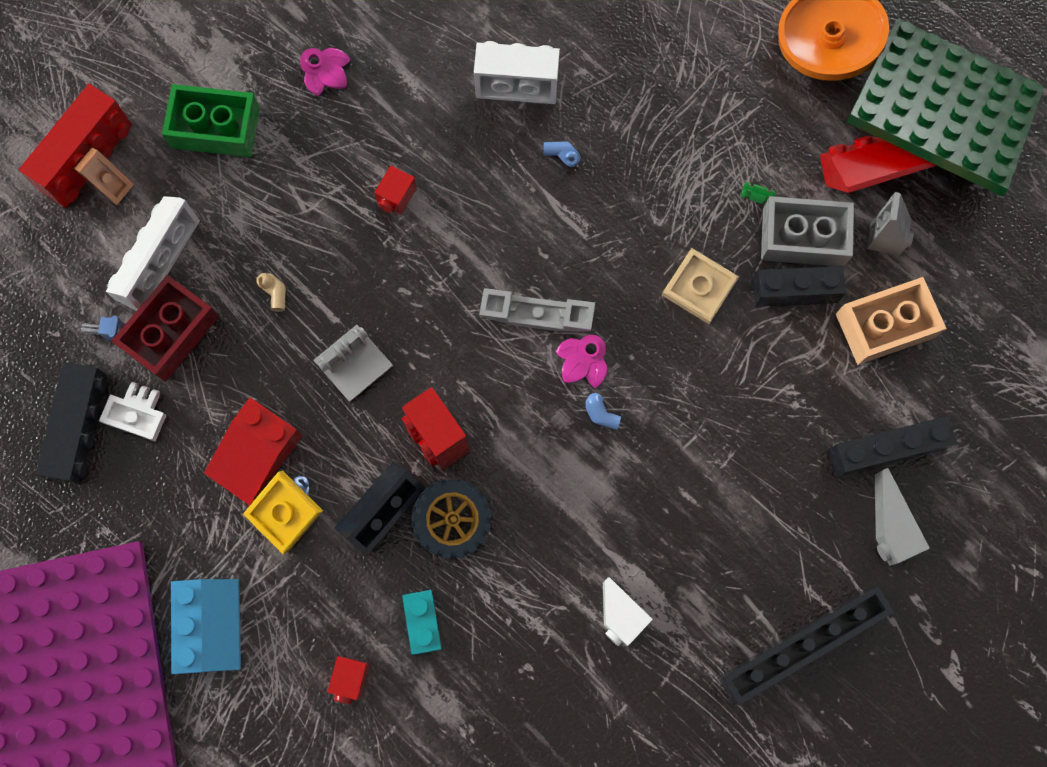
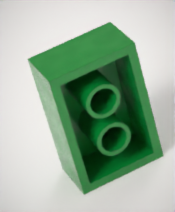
M172 84L162 136L171 149L251 157L260 106L254 93Z

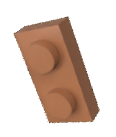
M91 148L74 168L115 205L122 200L134 185L94 148Z

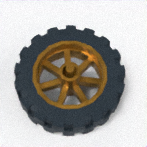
M444 479L428 485L417 497L411 511V526L416 539L426 550L443 558H461L468 553H473L480 544H483L487 531L489 532L491 524H489L491 511L488 508L487 499L480 493L481 491L466 481ZM451 496L463 500L454 511H452ZM443 498L446 500L447 511L445 512L434 506ZM468 504L472 517H460L459 513ZM431 510L441 515L442 520L430 524ZM460 521L472 522L466 534L458 525ZM446 524L441 539L432 529ZM451 526L455 528L461 538L447 540Z

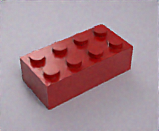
M88 83L18 170L41 193L66 208L69 203L78 197L79 191L87 182L74 168L91 148L98 150L108 159L117 143L127 136L132 123L113 98Z

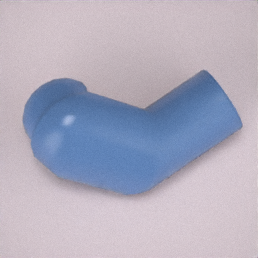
M590 394L586 400L585 408L591 420L595 424L617 430L621 416L606 411L602 402L603 397L600 394Z

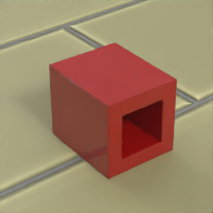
M390 165L374 192L378 206L388 213L394 211L401 215L417 189L415 177Z
M337 656L327 693L335 694V701L351 704L353 699L361 700L370 664Z

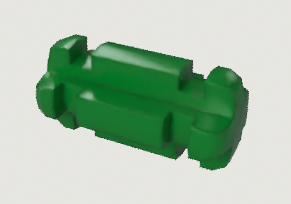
M746 182L741 196L742 198L748 196L749 200L763 204V202H767L769 196L775 197L776 191L772 190L770 192L766 187L756 184L751 186L750 182Z

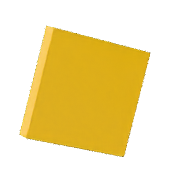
M279 471L243 515L282 554H286L320 516L323 510L284 471Z

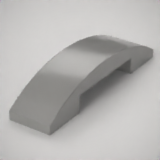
M484 288L479 315L490 320L535 329L586 332L592 329L595 302L567 299V302L514 296L510 291Z

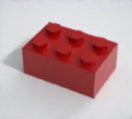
M432 387L402 407L405 416L401 419L407 428V432L413 441L420 445L423 455L432 468L438 465L440 470L443 471L470 452L465 433Z

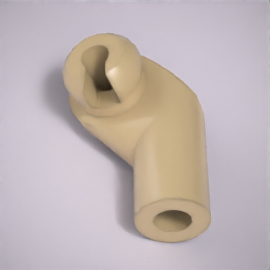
M261 273L257 277V285L271 296V310L277 312L284 311L286 295L284 283L271 273Z

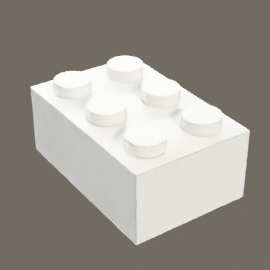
M493 41L477 42L474 65L476 98L556 104L560 49L547 45L530 47L520 43L504 45Z

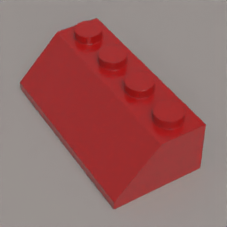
M871 136L857 138L854 140L855 144L849 146L845 144L829 147V152L820 154L826 186L847 193L937 166L881 138L875 137L871 139Z

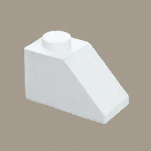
M610 577L603 582L604 626L608 629L605 634L617 646L621 643L624 646H628L653 619Z

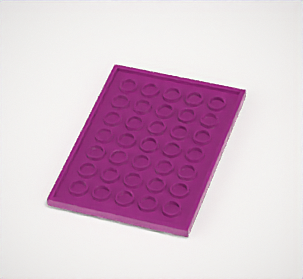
M132 542L0 571V767H177L143 542Z

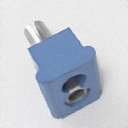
M112 316V318L101 317L100 325L84 323L82 324L83 328H81V331L87 334H98L107 341H112L125 323L117 316Z

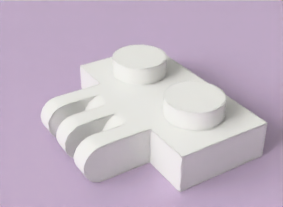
M131 382L124 399L110 395L99 422L156 442L166 418V414L154 410L160 396V391L153 389L147 399L150 388L143 385L138 395H136L139 384Z

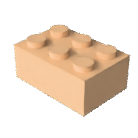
M923 277L844 304L836 313L857 365L931 340L946 330V326Z

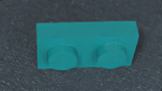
M432 590L402 595L411 654L415 655L442 650Z

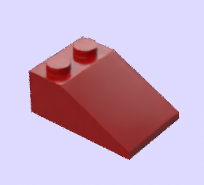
M249 398L232 420L204 474L250 506L303 436L297 429L252 398Z

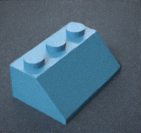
M239 579L171 581V673L190 674L241 670Z

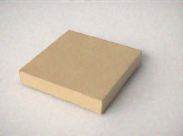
M691 248L663 291L662 296L710 324L739 276Z

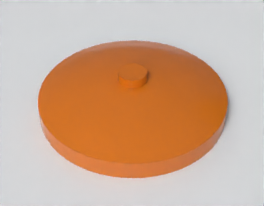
M791 0L780 18L778 31L779 46L788 63L804 75L828 81L849 79L871 68L887 45L889 20L885 9L878 0Z

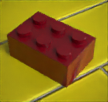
M166 275L111 342L162 381L166 382L219 316L211 306L169 275Z

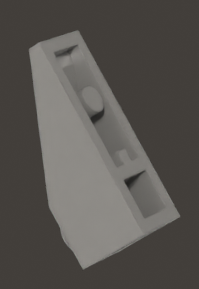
M894 193L871 222L867 249L900 255L907 247L911 246L914 232L910 230L912 220L900 193Z
M886 468L875 474L876 540L879 544L877 545V550L881 558L887 561L890 566L930 548L889 469Z

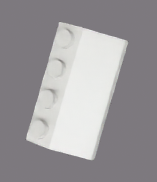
M164 196L161 202L154 206L149 222L140 229L133 248L126 252L122 260V266L117 274H114L108 282L106 292L114 300L137 311L166 275H168L200 221L186 200Z

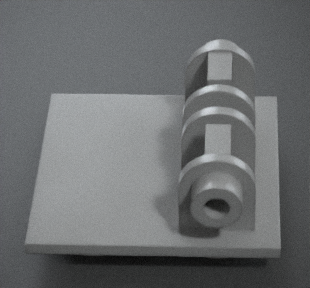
M355 325L313 360L349 402L393 367L392 363L370 340L364 329L358 325Z

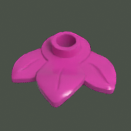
M316 48L305 50L300 57V66L305 72L304 83L307 89L316 96L322 93L325 86L345 89L347 79L342 67L350 62L349 56L335 48H328L323 51ZM314 57L319 63L311 64L309 59Z
M587 335L581 340L567 339L559 345L556 353L561 358L566 359L562 368L564 382H576L586 377L594 388H597L603 382L608 368L603 359L606 353V345L602 338L596 335ZM590 343L595 344L597 347L594 354H589L586 350Z

